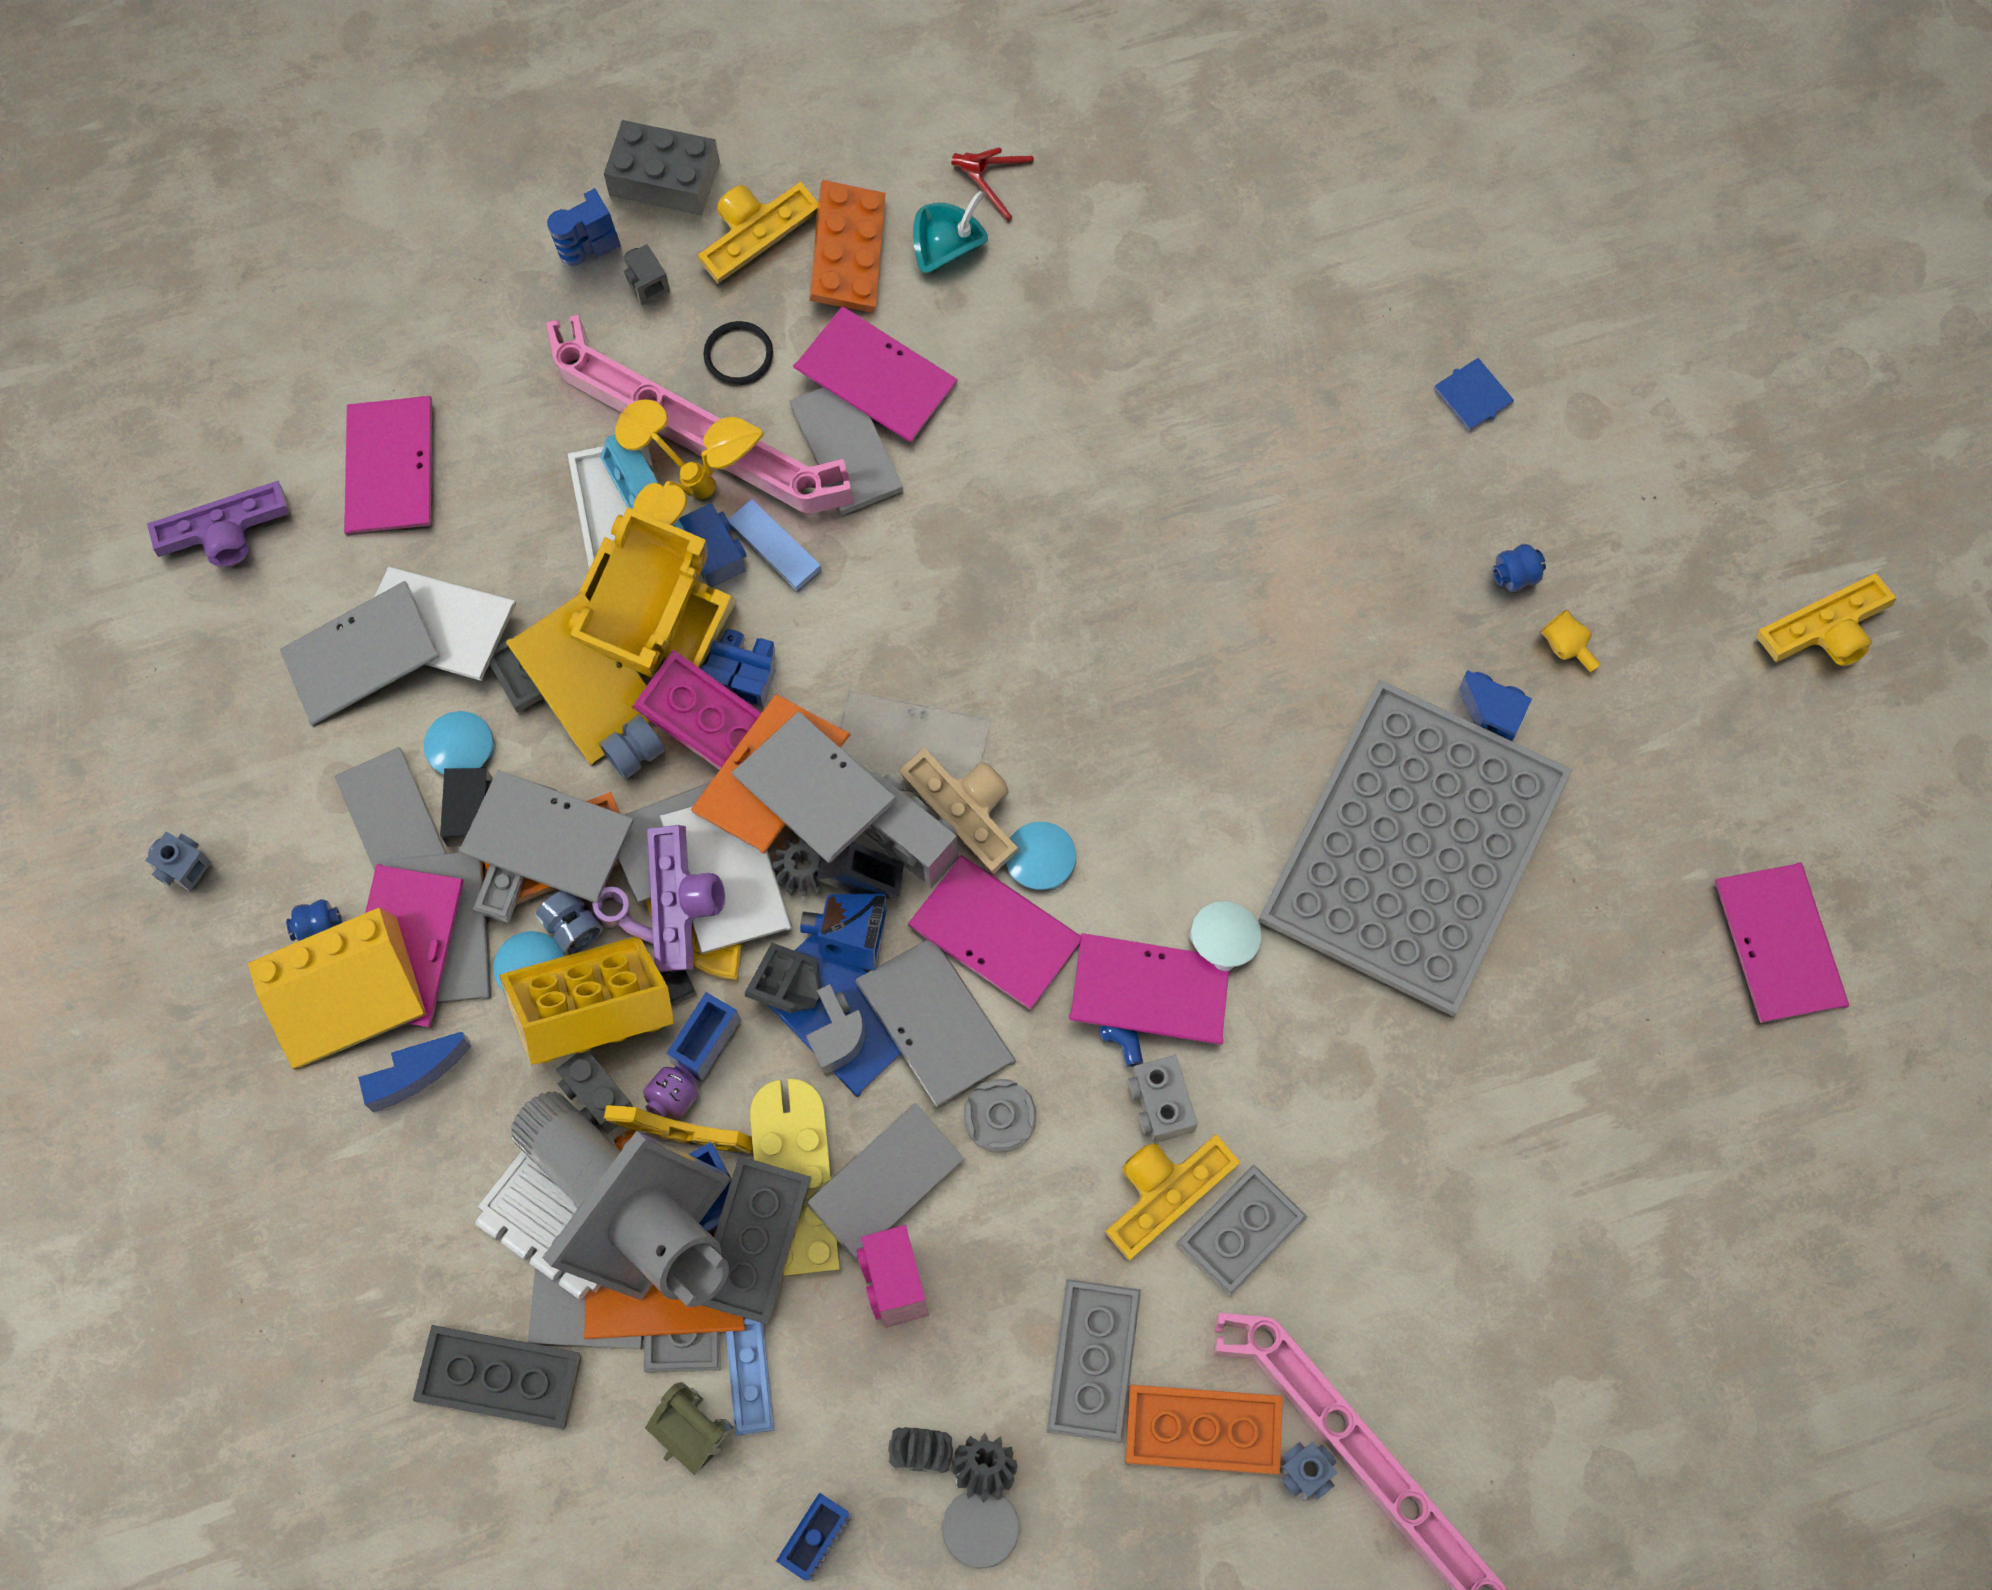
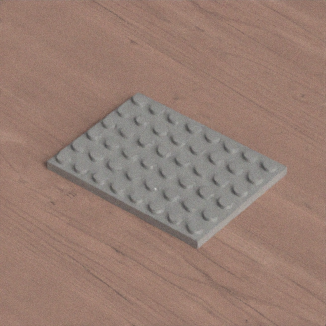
M1379 680L1258 922L1455 1017L1572 769Z

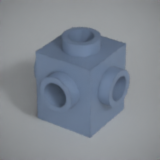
M167 831L161 839H157L151 845L148 857L145 860L154 869L151 875L167 886H171L175 882L190 892L211 864L208 858L201 851L197 850L199 847L197 842L182 833L177 838Z
M1312 1441L1308 1446L1304 1447L1299 1442L1282 1456L1287 1463L1280 1468V1472L1283 1475L1280 1480L1293 1497L1299 1495L1304 1501L1313 1495L1318 1500L1335 1486L1330 1479L1338 1473L1333 1467L1337 1462L1324 1445L1321 1444L1317 1447ZM1312 1462L1316 1467L1317 1474L1314 1477H1309L1304 1473L1303 1467L1305 1463Z

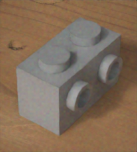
M1176 1054L1134 1066L1133 1078H1129L1128 1083L1133 1099H1140L1143 1113H1139V1120L1144 1135L1150 1134L1153 1143L1195 1132L1198 1124Z

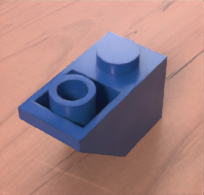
M1467 670L1459 690L1474 724L1513 741L1532 698L1526 696L1519 688L1513 686L1505 687L1494 682L1487 674L1481 672L1473 673Z

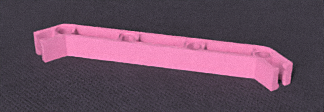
M579 315L569 317L574 329L572 334L575 340L566 341L562 344L560 342L563 341V336L559 330L561 328L559 320L546 322L553 359L563 380L621 413L629 404L644 399L656 401L665 409L668 415V423L658 432L659 434L699 456L707 449L703 443L704 435L720 418L590 348L586 331ZM578 360L576 363L568 365L571 361ZM759 440L745 456L733 465L724 468L735 476L807 514L855 503L844 459L808 467ZM843 480L844 485L823 488L824 486ZM806 488L815 489L810 494H801Z
M1218 1313L1215 1332H1222L1224 1325L1245 1329L1247 1332L1245 1337L1246 1345H1224V1337H1217L1214 1345V1356L1253 1359L1450 1590H1478L1482 1585L1487 1586L1491 1590H1507L1502 1581L1276 1320L1264 1316ZM1258 1329L1268 1330L1273 1336V1345L1269 1348L1258 1346L1254 1341V1332ZM1329 1413H1338L1344 1418L1345 1429L1342 1433L1332 1432L1328 1428L1326 1418ZM1404 1498L1413 1499L1417 1503L1419 1513L1415 1520H1410L1403 1516L1400 1505Z

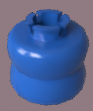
M1521 544L1513 550L1502 551L1498 554L1495 561L1496 565L1493 566L1492 571L1494 573L1497 572L1493 575L1500 587L1504 586L1510 592H1518L1525 586L1536 585L1542 580L1543 570L1546 569V564L1543 562L1546 561L1540 550H1535L1529 544Z
M324 899L317 900L310 905L301 904L295 906L291 911L292 919L288 918L286 921L288 934L292 933L289 936L292 941L296 939L300 941L343 923L341 914L337 915L340 912L338 907L332 908L329 901Z

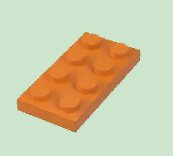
M822 180L819 189L809 301L838 307L843 306L869 313L874 312L877 300L886 193Z
M1130 1385L1125 1464L1280 1475L1283 1396Z

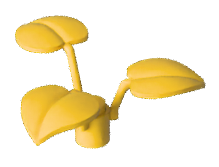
M647 399L629 404L620 413L615 427L617 442L626 450L637 451L646 447L651 439H653L681 468L680 481L682 483L678 484L667 481L664 486L658 483L646 485L637 495L633 509L673 525L685 511L687 506L686 494L688 496L693 495L699 500L710 497L716 488V481L711 476L714 471L711 468H727L745 456L763 437L764 432L760 428L737 417L722 418L716 421L704 435L703 443L707 449L701 454L703 466L696 462L685 464L661 437L656 434L668 423V415L665 409L656 401Z

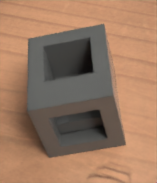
M648 244L640 248L631 249L624 255L623 259L628 268L624 270V274L630 286L636 289L641 305L670 291L666 272Z

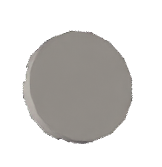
M993 1079L981 1083L968 1097L964 1105V1124L969 1137L979 1147L990 1152L1007 1153L1020 1148L1030 1139L1036 1126V1107L1032 1096L1026 1089L1019 1086L1018 1083L1009 1079Z
M965 1491L957 1496L946 1509L942 1530L944 1542L952 1556L964 1565L979 1569L993 1567L1008 1557L1016 1546L1019 1525L1017 1513L1010 1501L1004 1496H1001L998 1500L989 1494L988 1499L983 1503L979 1494L975 1493L968 1499Z

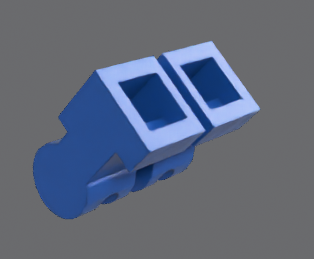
M595 188L584 193L585 202L570 210L560 209L554 211L547 220V226L558 255L566 265H579L584 262L587 256L593 253L598 258L621 246L610 212Z

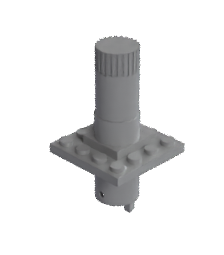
M550 1091L546 1092V1094L541 1093L539 1096L533 1097L530 1102H526L523 1108L521 1107L520 1112L515 1116V1121L512 1123L511 1133L513 1135H511V1138L514 1140L513 1142L572 1200L577 1208L573 1217L562 1232L553 1240L552 1245L542 1257L551 1267L638 1300H642L654 1285L665 1297L680 1299L686 1306L696 1307L706 1303L720 1291L728 1277L729 1264L721 1256V1247L718 1241L699 1222L731 1181V1178L726 1173L639 1131L634 1133L632 1138L625 1143L622 1151H620L562 1094L554 1091L553 1093Z

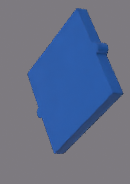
M1479 358L1473 360L1460 370L1454 369L1452 375L1434 386L1435 391L1469 431L1488 419L1494 420L1497 413L1514 402V399Z

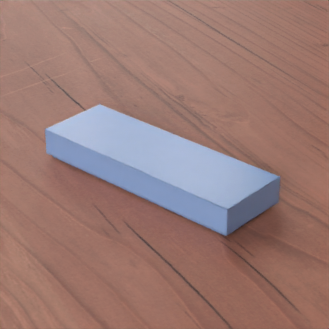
M753 499L748 501L728 519L731 528L796 592L822 570L821 565Z
M744 1318L745 1331L726 1332L736 1436L775 1431L764 1323Z

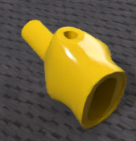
M1568 609L1557 615L1540 631L1548 640L1553 652L1562 660H1568L1576 656L1589 672H1592L1600 665V662L1586 647L1591 639V631L1578 622Z

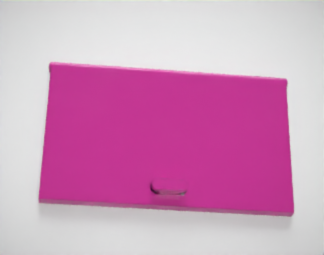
M843 306L801 358L793 365L794 369L909 442H913L914 437L958 381L954 376Z
M431 396L347 404L344 534L431 526Z
M963 855L958 857L956 863L908 923L910 928L1029 1010L1033 1008L1078 948L1081 935Z
M1801 862L1715 880L1760 1023L1849 1007V1002Z
M376 864L365 913L380 907L397 917L427 1014L406 1024L431 1028L464 880Z
M1081 933L1069 1020L1222 1045L1224 1041L1223 1028L1229 971L1217 969L1214 964L1203 958L1199 952Z

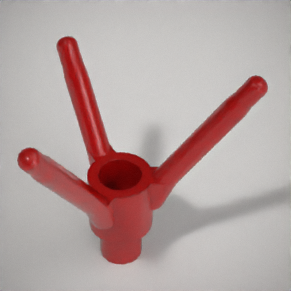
M1000 147L978 154L966 152L962 155L954 153L951 159L952 166L960 167L963 172L969 173V176L978 183L1008 221L1011 220L1012 215L984 181L982 175L990 164L1033 162L1034 157H993L1002 152Z

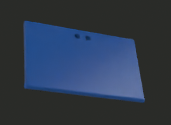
M811 934L794 951L817 959L821 988L830 984L834 994L842 991L851 1010L845 1013V1016L859 1010L865 1024V1041L859 1054L850 1063L832 1071L858 1097L902 1053L855 983L857 978L867 972L863 968L820 955L818 935ZM821 998L814 1009L793 1013L767 1005L812 1052L813 1050L806 1035L832 1023Z

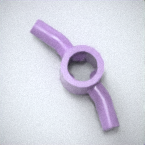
M605 887L600 895L599 902H593L592 904L593 915L599 923L606 928L620 926L630 935L653 944V928L636 922L628 914L629 902L624 891L617 887ZM606 899H615L617 903L622 905L623 909L617 915L606 916L600 911L603 906L602 902Z

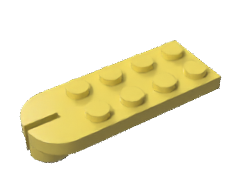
M787 1079L791 1112L784 1113L782 1099L783 1084L781 1080H776L763 1086L756 1093L751 1103L750 1122L754 1160L811 1176V1182L805 1199L806 1202L831 1179L824 1104L819 1093L810 1084L798 1079ZM805 1202L783 1276L840 1270L838 1241Z

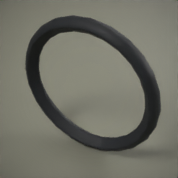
M744 321L729 322L715 329L708 337L704 345V362L712 375L729 384L748 383L759 378L769 368L773 357L772 342L766 332L755 324ZM734 328H746L754 331L763 339L766 345V358L761 367L754 373L744 377H730L722 374L714 367L710 357L711 346L714 340L723 332Z

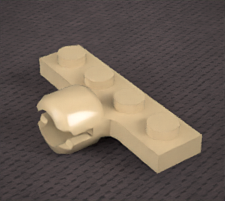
M924 747L898 770L900 775L937 815L948 821L955 828V834L992 874L997 872L1019 852V848L989 816L991 810L1009 793L1005 781L990 765L980 763L964 778L957 780Z

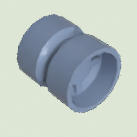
M637 715L623 725L622 734L614 732L598 743L607 759L625 780L642 768V760L651 762L666 751L656 733L640 715Z
M559 891L539 907L535 916L548 933H555L554 941L567 956L581 952L590 946L600 936L603 927L591 911H584L585 904L580 897Z

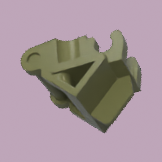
M683 1382L674 1384L664 1394L661 1403L654 1411L645 1429L668 1450L663 1458L666 1462L674 1456L695 1476L722 1451L719 1445L734 1427L727 1419H716L712 1422L697 1408L703 1401V1398L694 1388H690Z

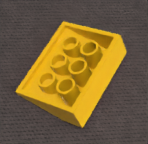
M380 907L248 962L256 995L291 1068L294 1070L427 1015L397 917Z
M631 937L499 974L520 1040L531 1065L549 1063L558 1057L572 1053H583L596 1046L610 1042H621L627 1039V1037L644 1032H655L665 1026L674 1024L668 986L644 943L637 937Z

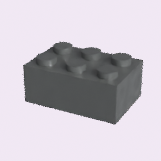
M622 120L603 174L609 196L702 215L720 162L716 139Z

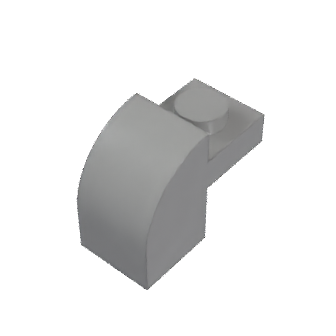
M830 984L817 990L832 1023L806 1035L825 1075L850 1063L859 1054L865 1041V1024L860 1011L857 1010L845 1016V1013L851 1011L842 991L834 994Z

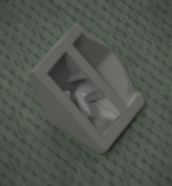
M771 942L745 991V997L789 1013L814 1009L820 999L817 990L821 989L817 959Z

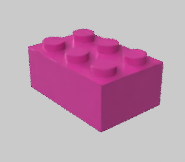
M906 1225L862 1236L863 1248L856 1249L866 1283H873V1285L867 1286L866 1290L875 1320L883 1319L884 1325L887 1328L929 1316Z

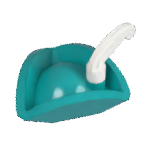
M979 191L972 198L966 211L958 206L940 202L925 205L917 211L914 219L913 239L917 263L921 271L928 273L939 269L987 243V232L979 221L972 216L977 204L984 197V192Z

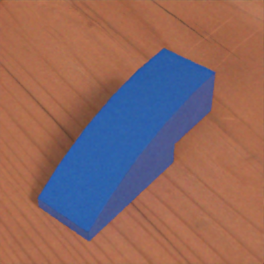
M458 1032L391 1052L394 1067L358 1077L365 1106L374 1113L419 1093L438 1080L471 1048L470 1040L463 1032Z

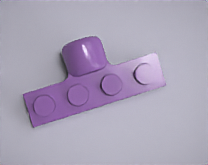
M275 481L147 523L153 550L158 557L196 544H203L205 554L208 556L211 564L218 567H232L241 563L248 553L244 535L245 530L251 526L287 515L289 510L283 488L279 481Z
M672 825L647 829L654 963L660 973L694 970L692 921L698 917L715 916L722 911L726 898L725 887L720 877L714 873L690 874L688 870L686 826Z

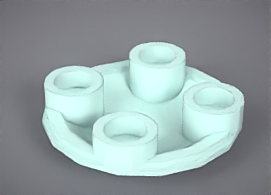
M1229 901L1213 902L1202 908L1195 916L1189 934L1190 940L1199 954L1222 971H1229L1233 967L1241 966L1252 960L1259 951L1262 940L1260 924L1254 915L1242 905Z

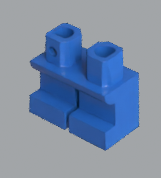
M728 628L720 642L713 640L711 654L706 665H702L701 670L747 703L764 708L776 671L773 662L775 654L774 642L757 638L751 652L742 649L745 641L744 634Z

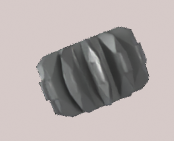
M799 837V844L795 845L791 839L787 838L785 843L788 850L777 849L775 853L779 860L772 863L774 871L778 872L776 876L778 884L787 883L786 891L790 894L797 887H799L801 896L804 897L808 893V887H812L816 893H819L821 888L817 877L821 856L801 837ZM803 861L809 862L810 867L808 869H805L804 866L803 870L797 869L796 865L799 862L801 865H803Z
M898 1427L892 1431L891 1440H889V1463L894 1468L902 1470L944 1473L949 1470L950 1460H952L953 1456L952 1437L947 1432Z
M986 1433L981 1436L980 1441L969 1436L965 1446L959 1445L956 1449L951 1472L952 1475L956 1476V1489L967 1488L966 1495L968 1499L976 1493L980 1495L983 1503L988 1499L989 1494L999 1500L1003 1496L1004 1490L1012 1488L1018 1464L1013 1459L1014 1452L1012 1447L1002 1448L1001 1436L994 1442L988 1441Z

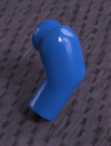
M1100 1026L1099 1033L1104 1041L1112 1042L1114 1040L1122 1046L1126 1067L1143 1064L1136 1031Z

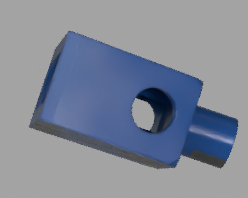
M831 894L827 896L823 914L805 911L802 913L800 932L818 935L819 954L823 957L875 971L887 917L886 894Z

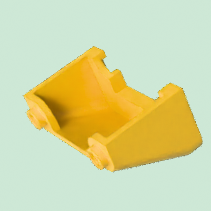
M627 507L624 516L618 515L613 523L611 534L615 535V547L590 603L581 612L578 610L574 611L568 625V630L572 631L570 634L572 639L653 678L663 661L708 556V548L705 539Z
M604 537L578 594L583 592L589 602L615 547L614 541ZM697 581L664 657L667 658L674 649L694 665L701 668L711 650L713 640L716 641L737 599Z

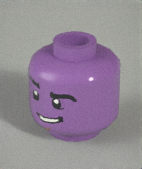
M675 1066L674 1068L663 1067L643 1090L644 1098L648 1103L645 1106L646 1110L665 1118L679 1120L698 1098L697 1080L688 1070L681 1066Z

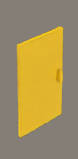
M581 592L514 638L508 639L506 644L590 765H593L599 758L605 755L598 743L614 732L622 734L623 725L637 715L642 716L648 724L652 722L632 708L646 688V684L637 671L624 664L621 666L620 662L571 638L570 634L572 631L568 630V625L574 611L578 610L581 612L590 603L585 594Z

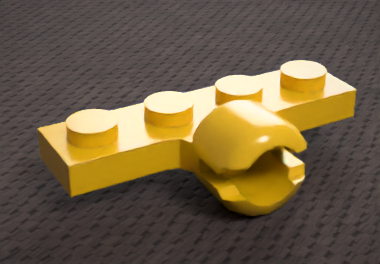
M801 181L768 204L760 203L747 186L738 185L732 188L719 200L717 212L728 224L730 231L698 254V261L716 283L719 284L817 214V200Z
M1874 573L1759 629L1756 638L1776 663L1811 645H1819L1824 648L1837 665L1842 667L1849 666L1864 657L1869 652V646L1872 644V639L1858 622L1893 606L1896 596L1877 573Z
M1214 1134L1178 1165L1169 1159L1159 1145L1151 1143L1142 1147L1123 1166V1173L1139 1191L1140 1198L1104 1230L1105 1234L1125 1258L1131 1260L1241 1162L1217 1134Z

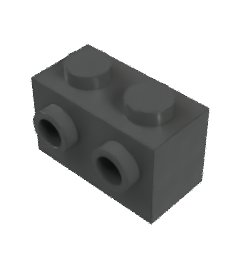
M589 1051L576 1053L556 1069L562 1077V1080L557 1083L570 1100L577 1096L585 1106L580 1112L595 1127L600 1124L607 1134L618 1125L606 1121L604 1118L606 1105L634 1107Z

